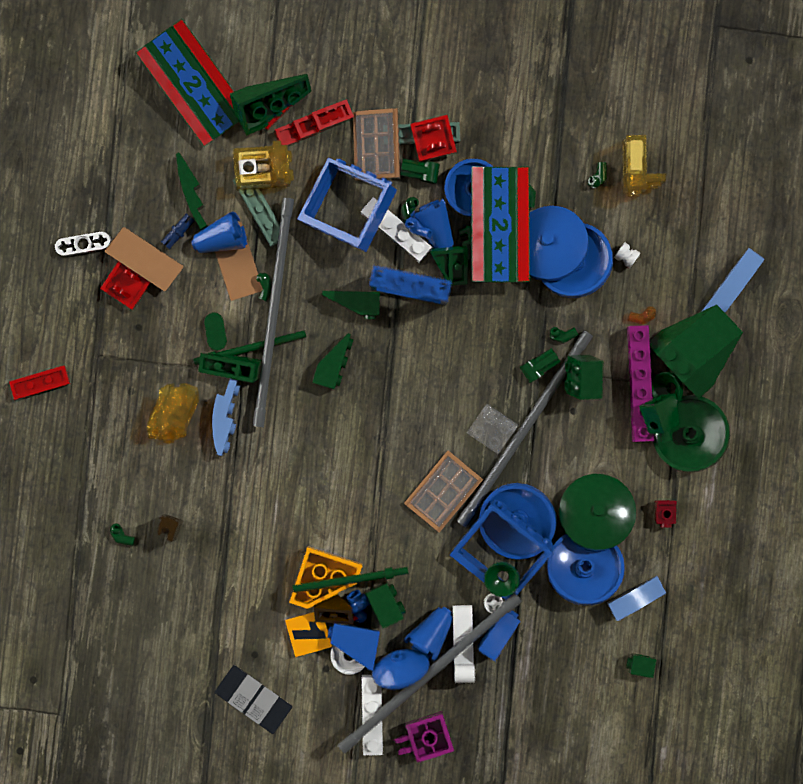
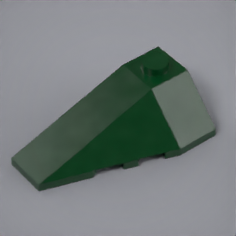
M302 74L247 86L230 93L233 109L247 136L267 127L270 120L276 116H281L283 110L290 105H295L312 90L308 75Z

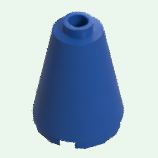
M444 198L419 207L420 211L417 213L414 210L409 214L410 217L416 218L423 227L432 229L431 238L426 239L433 248H446L454 245Z
M234 211L230 212L195 234L192 240L194 250H198L199 253L246 248L247 236L244 226L240 227L238 223L240 218Z
M438 607L404 638L405 643L410 641L413 644L411 646L412 649L424 653L428 660L431 657L432 662H435L452 624L453 617L451 615L453 613L446 607L442 609Z

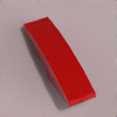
M346 99L274 130V133L282 149L354 118V115Z

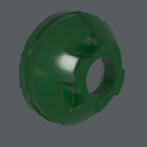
M672 372L657 374L651 383L652 397L655 398L662 394H673L669 390V385L674 383L676 386L674 394H676L678 403L683 395L681 380Z
M496 562L485 572L484 583L487 590L493 595L507 597L517 590L519 573L510 563ZM500 571L507 572L509 579L506 581L500 580L498 573Z

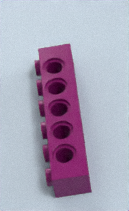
M649 325L627 327L632 442L654 441V434L648 432L639 407L652 399Z

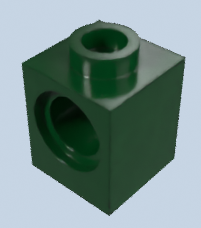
M632 653L631 657L627 659L626 668L629 669L628 672L630 674L653 678L657 659L651 656Z

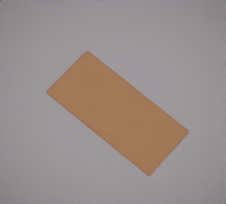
M248 241L244 249L215 252L231 301L261 292L263 289L256 280L258 272Z
M125 227L121 229L105 250V253L163 291L168 289L183 269L181 264Z

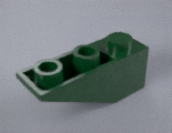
M350 333L318 363L312 383L335 389L336 386L340 387L343 377L340 375L341 368L346 367L348 357H345L347 349L351 350L354 340L351 338Z

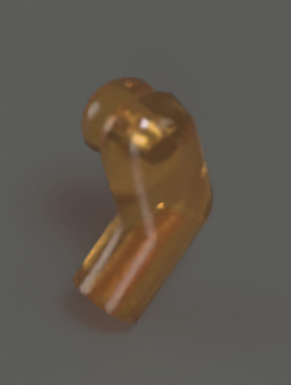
M649 306L641 314L630 311L628 321L642 325L647 324L656 317V309Z

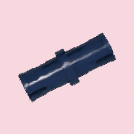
M185 213L177 225L171 227L172 230L161 242L168 249H171L180 237H184L185 231L195 220Z

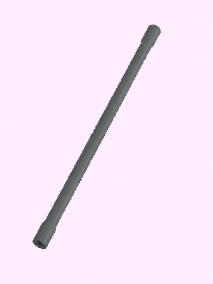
M283 198L280 230L257 402L252 425L255 427L264 428L265 407L289 227L294 199Z
M583 330L569 355H580L593 336ZM567 358L468 506L465 507L457 519V522L462 526L466 527L475 511L567 375L565 370Z
M516 593L512 594L498 609L432 664L419 681L403 689L356 731L338 744L340 750L344 754L347 753L369 731L504 615L518 606L522 601Z

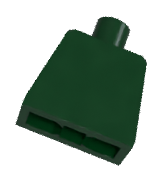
M662 394L639 407L648 432L650 434H659L661 442H668L672 440L670 430L679 425L676 394Z

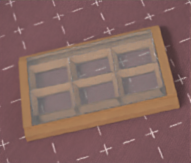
M398 109L353 112L355 166L361 168V172L365 174L369 171L377 175V179L400 178Z
M447 451L404 504L440 533L483 479L451 452Z

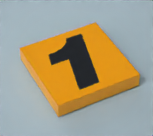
M314 612L285 620L295 657L333 647L331 639L328 638L329 631L326 622H315Z

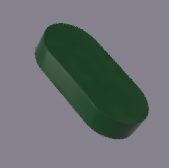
M210 313L204 321L207 342L211 349L220 351L227 345L224 319L218 313Z

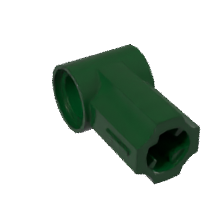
M403 159L400 176L416 178L422 182L436 184L440 164Z
M551 348L519 368L529 383H532L544 375V372L561 361Z

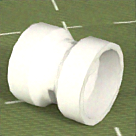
M624 242L614 258L618 261L623 259L625 266L630 268L640 255V252L630 250V245Z
M492 593L488 594L484 599V606L490 613H493L503 603L501 597L495 596Z

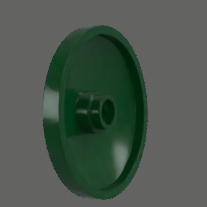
M696 395L682 396L681 400L677 403L679 425L670 430L672 440L661 442L660 435L654 434L653 444L661 459L672 468L683 472L703 471L715 465L725 454L730 441L729 422L721 408L713 401L705 397L699 399Z
M589 474L578 478L565 490L559 505V519L565 534L575 544L588 550L603 551L619 545L630 534L636 520V505L629 489L618 479L605 474Z

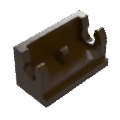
M163 514L160 516L161 522L158 527V535L169 532L167 540L173 542L178 537L183 520Z

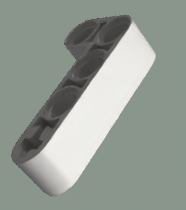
M472 605L453 606V645L455 646L473 630ZM473 643L454 658L455 683H475Z

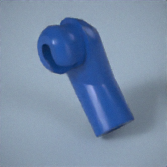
M410 217L405 221V226L411 233L431 238L432 229L423 227L416 218Z

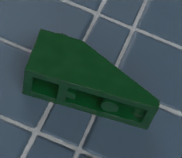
M322 291V296L360 316H364V319L375 320L376 316H380V292Z
M200 353L198 372L253 383L260 379L262 360L243 356Z

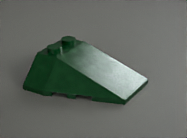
M716 304L662 329L649 343L661 360L700 399L716 383L720 372L726 365L725 363L744 332Z

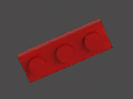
M65 365L9 381L14 400L71 384Z

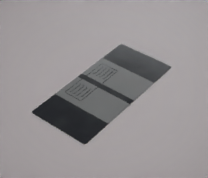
M235 665L232 666L214 692L271 734L275 733L292 709V705Z

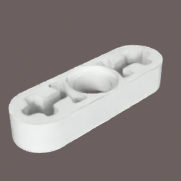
M105 232L62 238L56 242L55 250L62 256L105 250L111 244V238ZM100 236L107 239L103 246L100 243H94L95 248H92L93 244L90 237H93L94 241L100 240ZM87 239L88 247L80 249L78 247L79 240ZM74 240V247L76 251H73L74 248L72 247L67 248L65 253L63 250L60 249V247L63 245V242H65L66 245H73L71 241Z

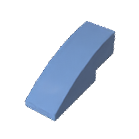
M655 576L624 592L621 596L607 602L615 620L618 621L658 599L666 592L658 576Z

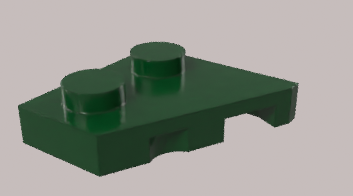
M466 246L430 249V253L445 280L451 282L450 286L468 284V248Z

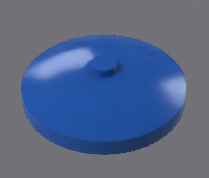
M545 206L531 211L530 276L541 281H557L570 276L582 265L588 253L589 237L585 225L575 213L563 207Z
M583 223L589 237V248L582 265L573 274L564 279L542 281L553 293L567 298H580L594 293L607 281L613 266L612 249L604 234L591 225Z
M522 483L506 484L495 489L484 501L479 517L495 499L503 502L513 514H518L525 524L533 526L540 536L546 537L550 541L552 540L556 530L555 510L546 495L537 488ZM494 510L480 526L481 534L486 543L495 552L504 557L527 559L543 551Z
M566 534L553 545L555 549L547 559V574L552 587L562 598L577 605L590 606L606 601L618 590L624 576V559L618 546L603 551L588 550L575 544Z

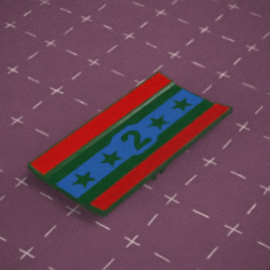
M183 19L177 21L135 52L204 147L239 122L230 97V93L235 91Z
M471 166L472 282H530L529 166Z

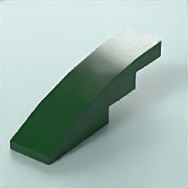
M178 152L176 159L182 190L193 217L200 229L203 230L208 225L199 210L205 206L195 192L201 185L182 155Z

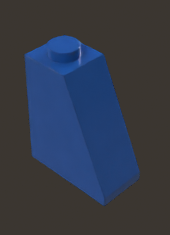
M513 610L504 615L487 631L477 646L478 650L495 661L520 623V620L517 618L519 615Z
M334 623V627L330 626L328 638H331V644L369 670H373L380 630Z

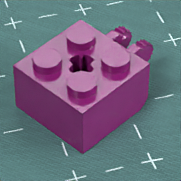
M442 711L406 722L405 726L408 734L394 739L395 743L410 740L411 746L398 750V753L403 755L414 751L417 762L454 751ZM427 733L435 735L431 741L428 738H424V736H427Z

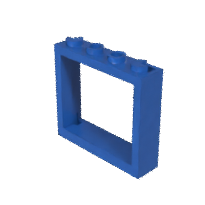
M328 158L297 219L307 226L367 252L397 189L392 186V182L385 178L379 180L376 178L377 175L369 171L365 174L361 172V168L353 164L349 167L341 159H336L335 161ZM338 171L383 190L359 238L314 219Z
M378 266L373 267L370 288L374 291L446 305L451 285L450 281Z
M494 499L454 547L450 556L484 582V575L488 568L463 549V547L494 510L544 550L541 556L519 580L518 588L514 592L517 595L552 555L555 547L548 538L540 536L533 526L525 524L518 514L510 512L503 502ZM511 595L502 598L507 600Z

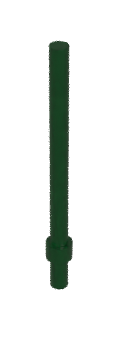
M303 330L275 337L274 346L307 338L306 332ZM265 340L220 352L213 351L209 353L236 356L263 349ZM200 357L193 358L195 366L199 365Z
M408 566L395 569L389 567L384 568L383 571L293 585V592L386 578V580L394 579V576L409 574Z

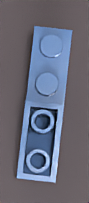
M231 378L225 396L217 394L213 409V439L219 456L228 453L231 444L228 442L230 434H234L236 424H234L235 419L228 418V414L232 415L235 406L232 401L234 395L238 396L241 385H238V380Z

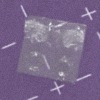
M486 404L467 431V434L499 454L518 427V424Z

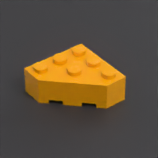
M308 546L295 585L358 575L363 564ZM357 583L293 592L289 603L308 609Z

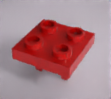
M448 115L410 124L419 162L457 153Z
M118 261L100 289L133 310L151 282Z

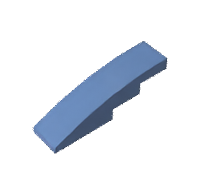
M748 248L703 310L717 304L726 312L762 264L764 258Z

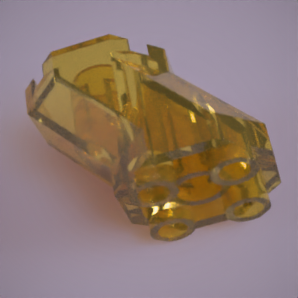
M180 383V387L168 384L159 389V397L147 422L149 439L163 440V443L171 444L174 443V440L186 437L187 427L199 402L197 387Z

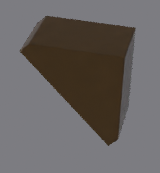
M338 594L314 605L315 622L353 624L354 622L352 607Z

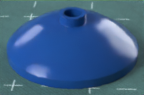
M466 159L457 163L449 171L445 180L444 189L447 201L454 210L466 216H471V192L469 190L471 186V166L493 167L488 162L480 159Z
M414 649L396 650L385 655L376 663L372 671V677L374 682L382 688H403L419 681L427 673L429 661L427 656L420 651Z

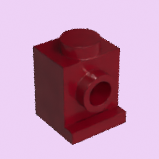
M655 500V523L660 524V527L671 528L672 524H676V500ZM666 510L670 512V516L668 518H665L663 516V513Z

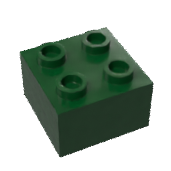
M568 355L565 362V370L567 372L565 390L567 394L580 400L602 399L603 360L591 355Z
M388 581L367 590L366 595L383 629L404 619L406 610L402 602H397L395 598L397 591L393 583L389 585Z

